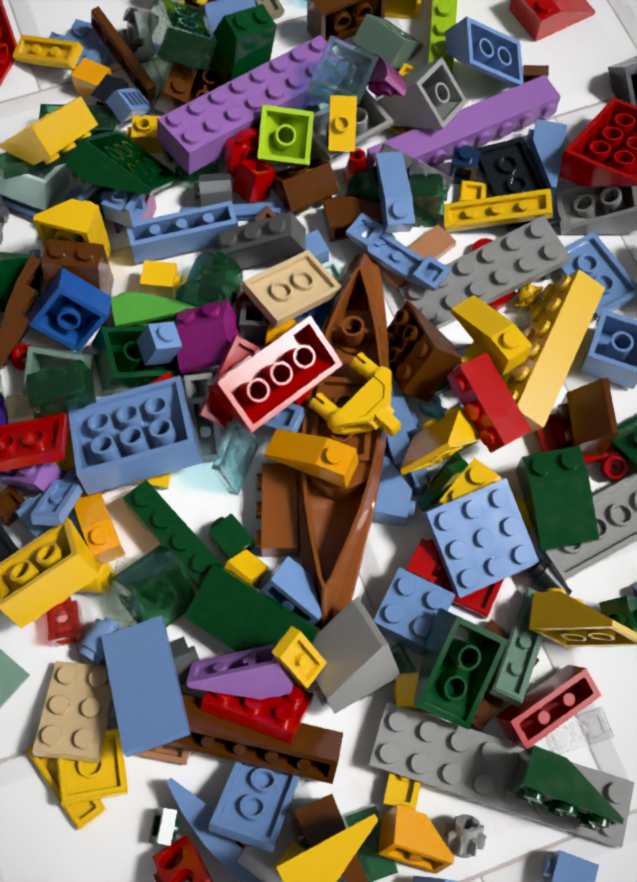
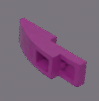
M368 53L363 62L351 63L352 80L361 87L368 86V90L379 97L381 95L389 97L404 96L407 92L406 83L402 75L380 56Z

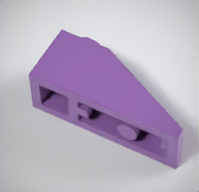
M275 643L194 661L191 664L186 684L188 688L262 700L292 693L294 678L271 653L277 645Z

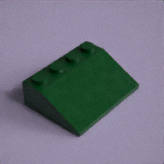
M118 129L82 138L65 167L72 171L71 175L80 182L150 195L174 184L181 178Z

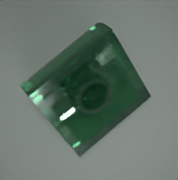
M205 252L194 260L176 292L175 299L195 307L204 306L211 302L228 300L233 308L244 281L243 272L238 263L225 252Z

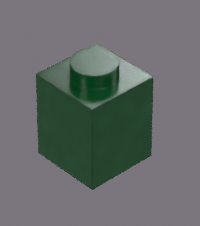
M232 513L225 518L223 516L219 517L211 524L208 531L209 539L227 561L245 549L249 552L255 549L254 538Z

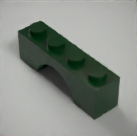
M144 480L123 497L128 511L146 531H149L162 544L184 575L199 590L213 563L222 565L220 561L147 480Z

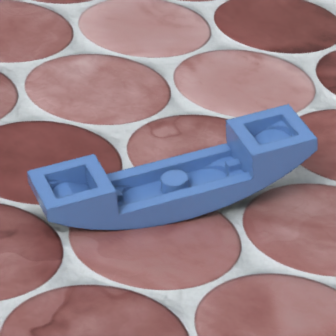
M361 213L346 231V235L373 260L400 278L419 287L436 291L451 272L449 267L430 255L423 258L385 234L384 226L364 213Z

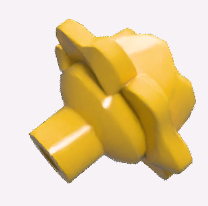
M529 283L519 288L518 292L515 293L517 299L514 306H529L533 312L540 304L538 299L542 293L543 286L537 287Z

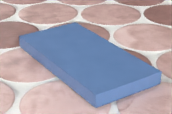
M160 615L102 636L101 639L123 754L126 757H130L191 735L163 617Z

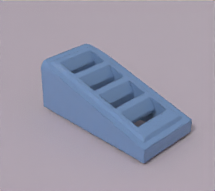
M139 88L116 90L105 101L121 122L132 119V116H140L150 112L153 109V106Z

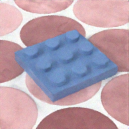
M507 478L497 480L422 512L456 598H462L539 563Z

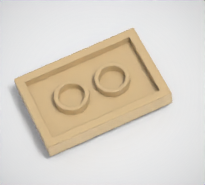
M309 250L244 280L241 287L275 328L340 295L343 288Z
M64 661L55 662L32 749L34 756L99 763L113 702L107 666Z

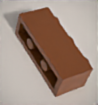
M262 463V473L256 474V491H262V501H256V519H261V529H256L255 546L261 547L262 557H298V470L282 463Z

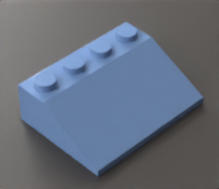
M180 376L68 407L76 475L87 495L203 463Z

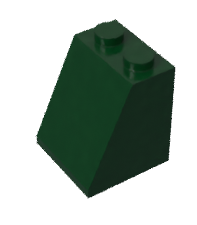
M263 4L223 16L200 53L220 86L270 61L277 26Z

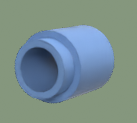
M107 616L104 620L97 618L81 640L80 644L82 646L77 652L92 663L99 665L102 659L105 660L101 637L118 631L121 626Z

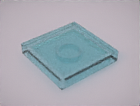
M234 418L230 423L211 468L229 494L238 496L259 444L254 435Z

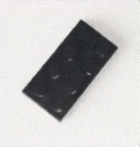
M523 137L475 148V150L480 151L478 166L492 197L547 189ZM552 200L553 218H547L551 227L559 226L561 217ZM531 221L504 225L509 233Z

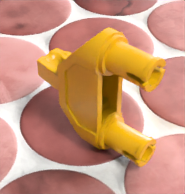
M363 352L357 354L360 360L356 357L353 358L350 367L367 379L368 382L343 407L338 408L322 392L316 394L319 400L313 397L309 403V407L327 421L328 428L336 434L370 432L372 429L377 430L380 427L390 436L394 437L401 429V422L392 415L395 412L391 407L392 371L384 366L379 367L366 357Z

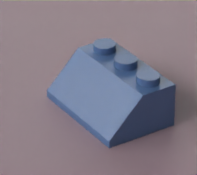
M467 16L445 31L447 55L471 68L515 87L524 84L520 41Z

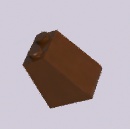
M47 238L41 262L45 289L59 271L64 268L111 296L114 278L103 244Z

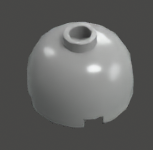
M139 7L127 8L123 16V21H127V29H122L123 40L137 60L149 59L159 52L162 42L165 41V27L161 25L159 18L152 11Z

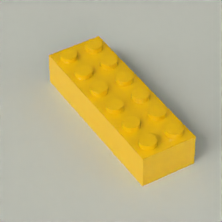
M580 269L570 275H564L559 281L554 284L550 283L543 289L541 293L542 300L531 314L530 319H532L529 328L523 333L532 344L526 362L514 368L502 378L532 430L530 432L544 428L605 290V287Z

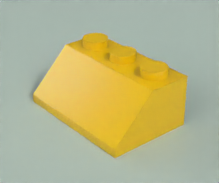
M79 96L0 143V148L32 165H36L43 160L47 165L60 157L58 153L60 150L63 154L76 146L75 140L79 143L82 138L91 136L90 130L98 124L83 98Z
M70 199L34 215L33 222L44 249L47 238L103 244L109 260L112 249L98 205L87 200Z
M68 517L61 526L52 527L0 562V610L21 629L40 618L42 614L57 604L64 602L69 596L82 587L89 585L100 576L94 556Z

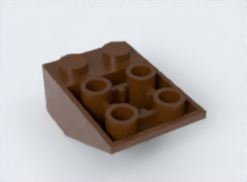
M176 52L166 67L153 108L167 114L218 88L220 84L210 69Z
M406 301L403 307L396 312L394 319L387 327L389 369L392 371L402 393L429 403L447 379V375L455 369L462 358L452 342L410 301Z

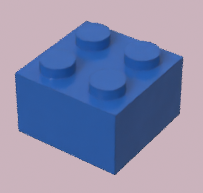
M62 268L33 304L29 326L79 352L109 317L111 296Z

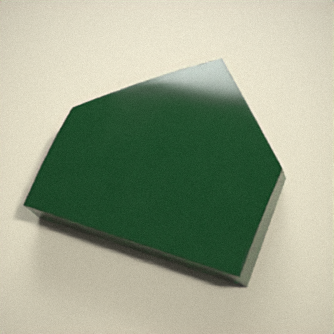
M458 452L451 456L429 483L430 486L417 500L416 504L422 512L433 507L469 466Z

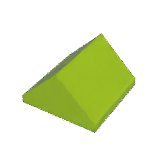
M262 104L257 159L275 166H309L314 112Z

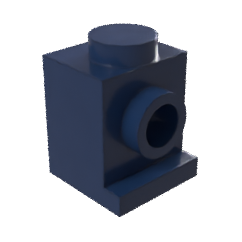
M471 146L454 147L449 176L454 178L452 184L460 185L461 180L475 182L480 151L474 150ZM456 168L470 170V176L456 174Z

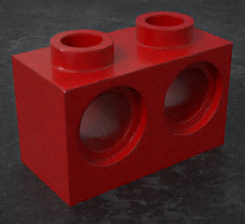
M187 834L152 856L157 871L152 873L156 882H213L201 855Z

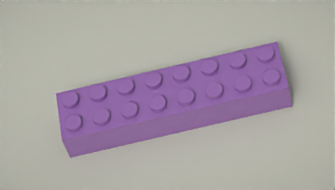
M319 35L157 118V141L188 174H191L224 156L226 153L225 143L229 137H234L238 132L246 128L254 127L259 130L262 104L304 110L309 105H318L329 99L330 95H337L348 89L352 65Z

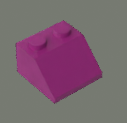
M228 300L211 302L204 306L192 309L187 308L177 312L174 323L183 346L177 353L180 372L184 374L221 364L232 337L239 336L240 334L239 319Z

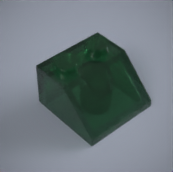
M161 544L112 578L121 603L137 624L161 615L165 620L166 627H168L186 613L195 597L183 557Z

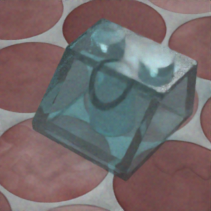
M331 35L311 78L307 95L329 105L330 95L357 96V104H359L379 57Z

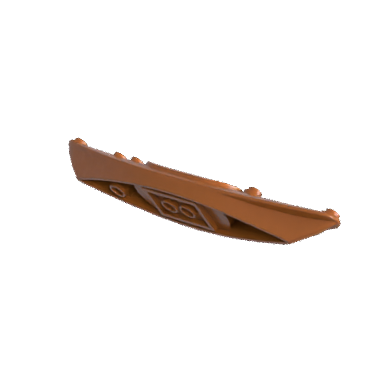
M365 252L356 255L350 263L340 284L343 287L342 291L334 299L323 330V335L343 365L315 385L306 398L304 408L307 411L301 426V433L327 437L356 448L359 461L347 489L298 470V509L302 567L313 578L322 614L320 620L314 626L321 630L352 601L375 510L387 433L380 427L377 430L372 429L370 432L336 434L328 428L327 421L309 407L313 397L319 400L316 394L320 392L338 408L343 407L368 382L367 379L350 367L354 357L360 360L357 354L361 352L379 367L384 366L389 369V343L382 278L378 263Z

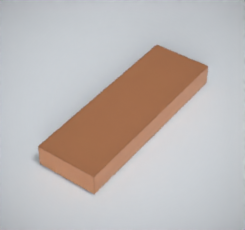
M437 224L408 248L423 258L430 255L438 260L455 247L456 240ZM384 267L380 269L381 276L397 292L399 288L409 283Z

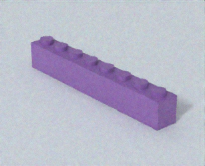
M546 75L540 76L461 109L441 130L415 128L367 148L366 163L368 169L378 183L377 172L372 170L376 161L375 154L379 153L383 144L402 151L429 166L439 165L452 157L454 147L471 146L475 148L477 146H484L493 139L500 136L505 137L512 131L530 126L533 122H536V119L550 118L556 113L561 96Z

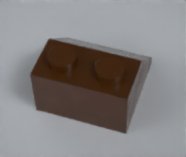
M310 158L309 166H291L276 172L271 186L279 201L283 202L284 209L291 212L294 211V213L304 212L309 209L308 205L315 202L321 204L324 200L331 199L332 195L339 193L330 162L316 158Z
M608 378L599 379L567 392L562 402L558 404L557 416L558 420L563 422L564 428L561 434L564 448L580 446L583 457L603 456L617 436L618 428Z

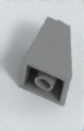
M442 57L402 76L407 90L404 96L389 97L381 95V97L376 99L379 105L393 119L394 126L434 130L443 129L468 102Z
M359 597L352 600L320 631L313 643V647L327 662L315 678L318 687L313 690L322 706L329 704L334 714L401 676L388 642Z

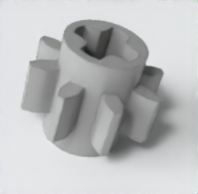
M468 814L455 816L454 823H446L444 837L447 838L446 846L450 848L454 855L460 858L475 857L477 849L484 850L487 836L483 834L484 825H480L477 818Z

